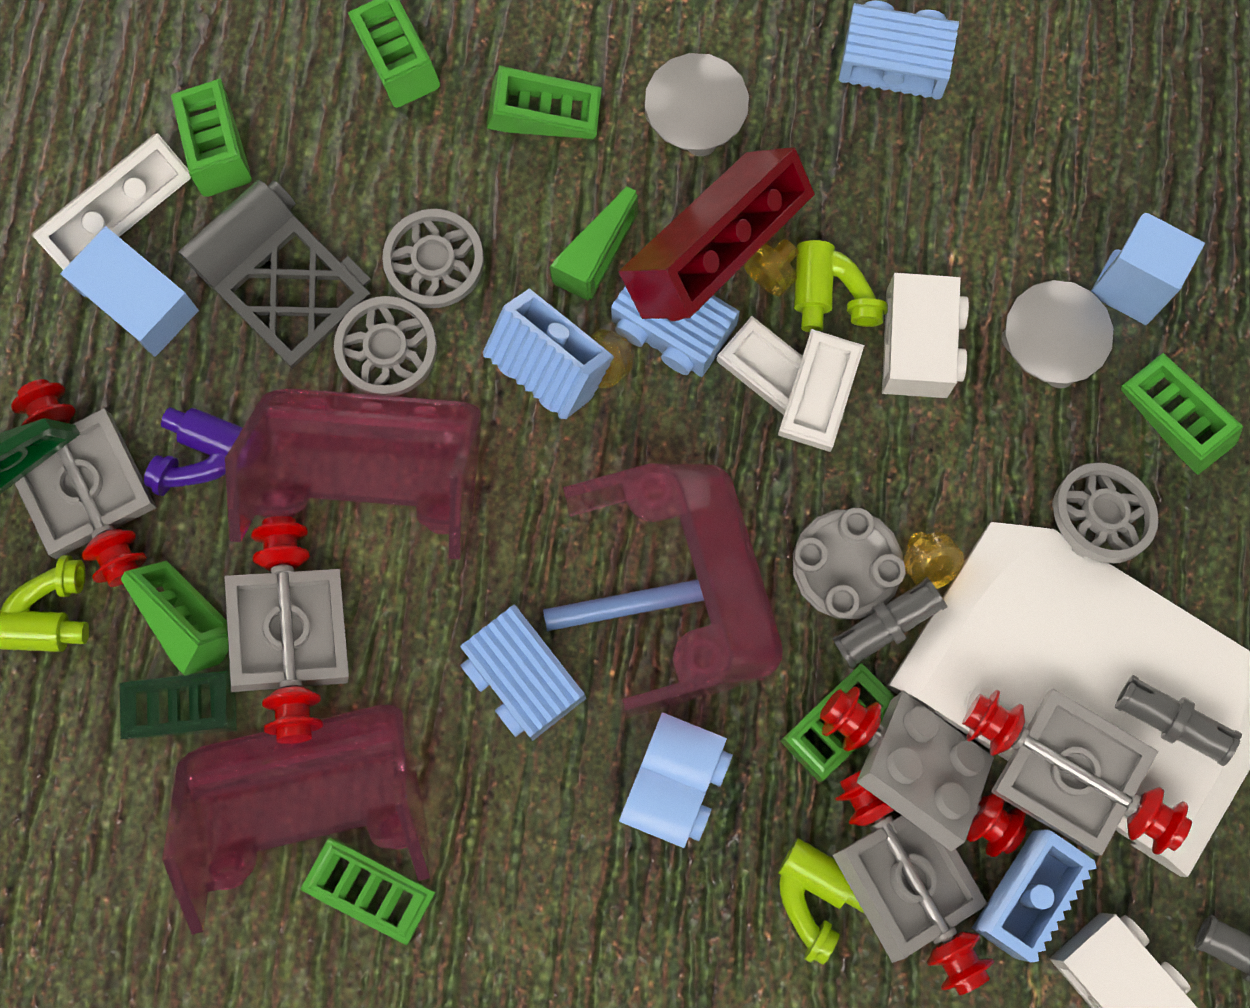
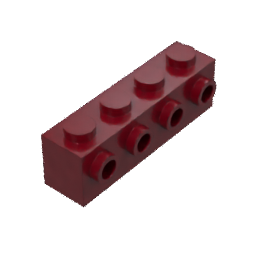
M795 147L746 152L618 271L642 319L679 321L684 318H691L815 195Z

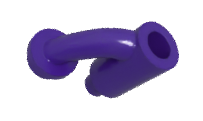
M169 407L163 414L161 427L177 433L178 443L207 454L209 457L204 461L179 467V460L171 455L165 458L156 455L146 469L144 485L152 488L154 494L164 496L171 487L202 484L216 480L229 473L235 466L241 467L244 465L252 451L255 433L196 408H190L184 413Z

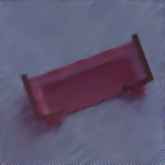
M279 389L266 393L261 397L225 457L229 541L241 542L255 515L263 516L264 518L294 517L296 513L306 507L310 498L416 506L418 522L428 527L430 531L437 534H449V559L460 560L473 514L481 435L480 409L472 404L459 401L305 389Z
M652 463L563 487L569 517L625 501L634 515L648 522H660L679 516L711 625L686 633L676 644L673 664L679 683L622 699L626 718L760 681L769 677L777 669L783 654L782 643L733 482L723 469L711 464Z
M378 705L321 718L323 727L312 732L311 740L302 743H278L276 735L261 732L199 747L180 760L176 768L162 861L192 935L204 932L208 892L229 890L241 885L256 866L257 851L367 826L370 839L376 846L395 850L408 847L418 881L430 878L427 822L409 734L403 713L399 708L392 705Z

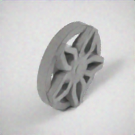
M442 209L421 210L403 218L391 230L383 248V268L390 285L400 297L420 308H441L459 302L476 288L484 267L482 244L473 226L458 214ZM432 221L449 223L459 229L447 232L441 237L440 231ZM421 223L424 224L431 235L421 238ZM412 228V242L414 246L407 245L395 250L400 238ZM468 238L459 249L453 250L451 246L453 242ZM474 247L475 258L473 268L470 271L463 261L457 259L464 258L470 249ZM411 257L412 261L410 265L394 263V261ZM453 270L459 271L466 280L464 282H460L458 280L450 278L449 275ZM394 272L408 276L414 274L411 279V291L400 283ZM423 280L431 281L432 284L425 295H420V284ZM439 280H443L447 287L455 289L447 294L435 296L440 289Z
M381 296L359 303L344 316L335 334L334 354L342 374L355 388L371 396L393 397L411 391L426 380L436 359L437 340L430 320L419 307L402 298ZM388 308L407 312L414 319L401 321L395 326V320ZM377 309L382 313L386 323L375 325ZM367 314V333L360 331L348 335L354 323ZM423 327L412 339L405 338L404 334L406 331ZM427 337V351L422 362L416 352L409 349L417 348ZM363 343V350L360 352L345 348V346ZM345 356L360 362L366 360L362 365L361 379L350 370ZM405 359L410 360L417 368V371L412 373L401 368L400 364ZM375 367L382 369L380 376L371 384V371ZM392 368L397 376L406 379L397 384L385 385L390 379V369Z
M1090 463L1076 468L1061 482L1052 501L1055 521L1061 534L1072 546V551L1082 558L1088 557L1104 563L1126 562L1138 556L1151 544L1158 529V511L1150 491L1135 475L1116 465ZM1087 477L1084 492L1069 491L1075 481ZM1096 478H1097V481H1098V483H1099V485H1100V487H1101V489H1099V490H1096V488H1095V487H1096ZM1111 479L1121 483L1132 494H1120L1117 492ZM1067 502L1079 504L1082 506V510L1076 509L1067 504ZM1130 506H1141L1131 513ZM1144 515V532L1139 540L1134 526L1130 523ZM1071 520H1083V522L1076 529ZM1088 529L1096 533L1095 539L1092 542L1085 539ZM1118 532L1124 536L1127 544L1118 537ZM1107 539L1108 545L1114 550L1104 549L1099 546Z

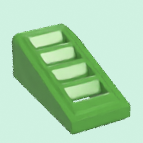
M373 0L348 12L394 107L398 108L440 87L433 64L399 0ZM392 17L396 18L395 21L369 33V28ZM413 52V54L406 56L392 64H389L387 66L385 65Z
M499 65L491 88L487 129L508 133L594 139L597 135L602 87ZM508 95L518 96L516 107L507 105ZM530 97H539L537 111L529 110ZM552 99H560L559 116L550 114ZM573 100L582 101L580 120L571 119Z
M221 78L171 94L189 175L201 195L209 197L250 183L252 177ZM213 105L217 107V109L190 117L192 112ZM221 124V126L195 134V132H199ZM226 144L225 146L201 153V151H205Z
M626 186L553 261L550 266L553 284L587 301L593 298L638 215V195L636 190Z
M1164 353L1121 387V391L1180 459L1197 475L1217 461L1239 441L1243 426ZM1163 378H1166L1170 385L1152 399L1146 392ZM1180 395L1185 401L1168 414L1163 408ZM1195 412L1200 418L1185 430L1180 423ZM1210 429L1215 435L1201 445L1197 439Z
M168 561L124 572L121 578L122 583L165 652L184 676L216 666L224 660L229 651L227 620ZM163 587L164 591L158 592L155 588Z
M863 663L857 666L780 740L819 783L824 781L855 751L846 752L843 750V744L833 734L829 736L822 734L824 724L819 720L820 713L830 697L840 689L847 693L854 685L859 683L881 704V722L890 701L894 698L890 691ZM859 699L858 703H860L862 706L866 708L864 703ZM810 728L834 752L828 759L804 736Z
M333 837L326 841L301 887V891L405 945H409L436 894L435 891ZM340 858L349 861V864L335 890L327 887L326 884ZM363 868L371 874L355 902L347 898V895ZM384 879L390 882L392 886L376 914L369 910L368 907ZM405 890L413 894V897L398 925L388 919Z

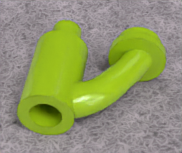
M809 240L797 245L794 309L802 313L801 329L803 331L811 332V329L816 331L823 330L824 314L832 310L833 277L839 278L854 297V300L847 303V312L851 315L852 324L863 327L883 324L884 315L888 313V303L876 299L864 275L850 258L841 252L835 251L834 245L826 241Z
M62 555L59 557L55 568L27 581L8 596L0 610L1 650L63 652L67 644L87 643L89 638L88 622L69 621L68 615L65 612L29 611L35 602L53 590H56L59 597H70L72 593L80 594L85 584V565L82 560H74L70 555Z
M797 838L778 871V874L781 875L779 882L780 895L789 919L807 947L804 959L810 963L815 960L824 965L832 954L839 940L840 933L831 929L832 924L826 920L818 927L805 900V891L811 892L838 909L844 903H847L862 913L864 911L835 859Z

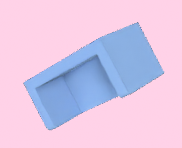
M1144 213L1138 219L1122 250L1116 249L1112 252L1091 292L1106 305L1147 325L1180 291L1205 243L1149 213Z
M106 226L60 273L76 291L96 304L135 337L153 356H157L199 311L182 289Z

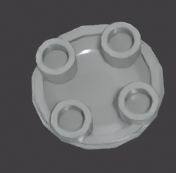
M688 53L670 59L655 71L646 88L645 117L651 127L665 142L683 150H688L695 156L704 157L714 152L716 147L724 145L740 131L748 115L749 94L742 76L728 62L711 54Z
M1052 280L1033 285L1017 297L1007 315L1002 342L1007 351L1011 353V356L1025 372L1043 382H1047L1054 388H1066L1074 382L1087 379L1103 366L1112 350L1114 328L1107 308L1093 292L1076 283Z
M862 508L834 510L817 517L800 534L793 552V576L801 595L817 611L836 619H861L875 612L872 608L881 601L886 605L895 596L898 586L906 574L902 551L894 533L879 518L872 516L867 510Z

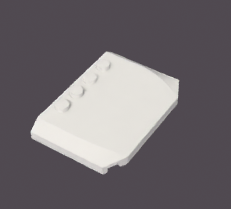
M991 522L985 528L942 597L947 608L938 611L929 618L888 683L887 688L896 694L904 690L937 716L965 734H968L970 728L962 724L963 719L971 704L980 693L989 698L995 690H999V705L1007 710L1012 709L1018 704L1024 705L1025 724L1023 727L1027 728L1046 693L1051 689H1055L1159 752L1136 794L1141 796L1147 791L1161 787L1164 789L1163 803L1172 808L1182 801L1188 804L1186 817L1192 820V826L1185 841L1175 851L1167 848L1159 855L1152 852L1153 839L1146 834H1143L1136 840H1131V845L1180 877H1188L1250 770V651L1111 564L1099 562L1088 557L1082 558L1072 551V546L1063 535L1055 529ZM1135 675L1139 680L1178 701L1185 697L1195 703V710L1234 731L1241 732L1240 744L1231 760L1225 766L1217 764V761L1178 740L1171 744L1161 738L1162 732L1123 710L1119 711L1116 709L1117 699L1129 678ZM980 735L974 739L990 749L991 741ZM1010 747V749L998 755L1009 761L1015 749ZM1123 816L1116 831L1128 838V817Z

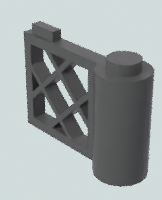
M258 179L183 246L178 253L197 275L217 292L293 369L338 328L344 316L353 307L371 297L370 292L365 288L371 282V279L349 256L342 262H339L299 222L290 211L296 203L276 181L273 180L269 185H266ZM295 236L310 250V270L279 269V251ZM317 258L329 270H317ZM271 259V269H260ZM249 278H271L270 306H246L234 292ZM278 279H309V307H278ZM317 280H340L353 293L338 308L316 307ZM256 315L270 316L269 328ZM277 316L309 317L308 336L292 351L277 337ZM316 317H328L316 328Z

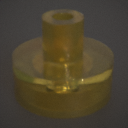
M782 239L775 248L764 244L743 267L749 276L765 291L780 297L797 279L796 273L789 263L799 252L790 241Z
M601 329L589 336L615 357L606 370L607 373L603 376L601 383L598 385L599 388H611L630 373L633 366V356L630 344L626 338L613 331Z
M918 532L908 541L909 549L904 556L903 562L905 564V571L916 585L928 577L936 589L951 582L961 571L964 564V554L948 534L942 532L930 534Z

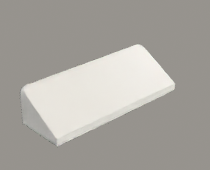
M156 133L32 233V236L64 270L105 226L120 237L191 179L188 168L161 136Z

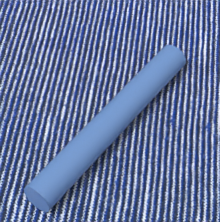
M701 578L543 609L547 631L710 600L712 595L708 578Z

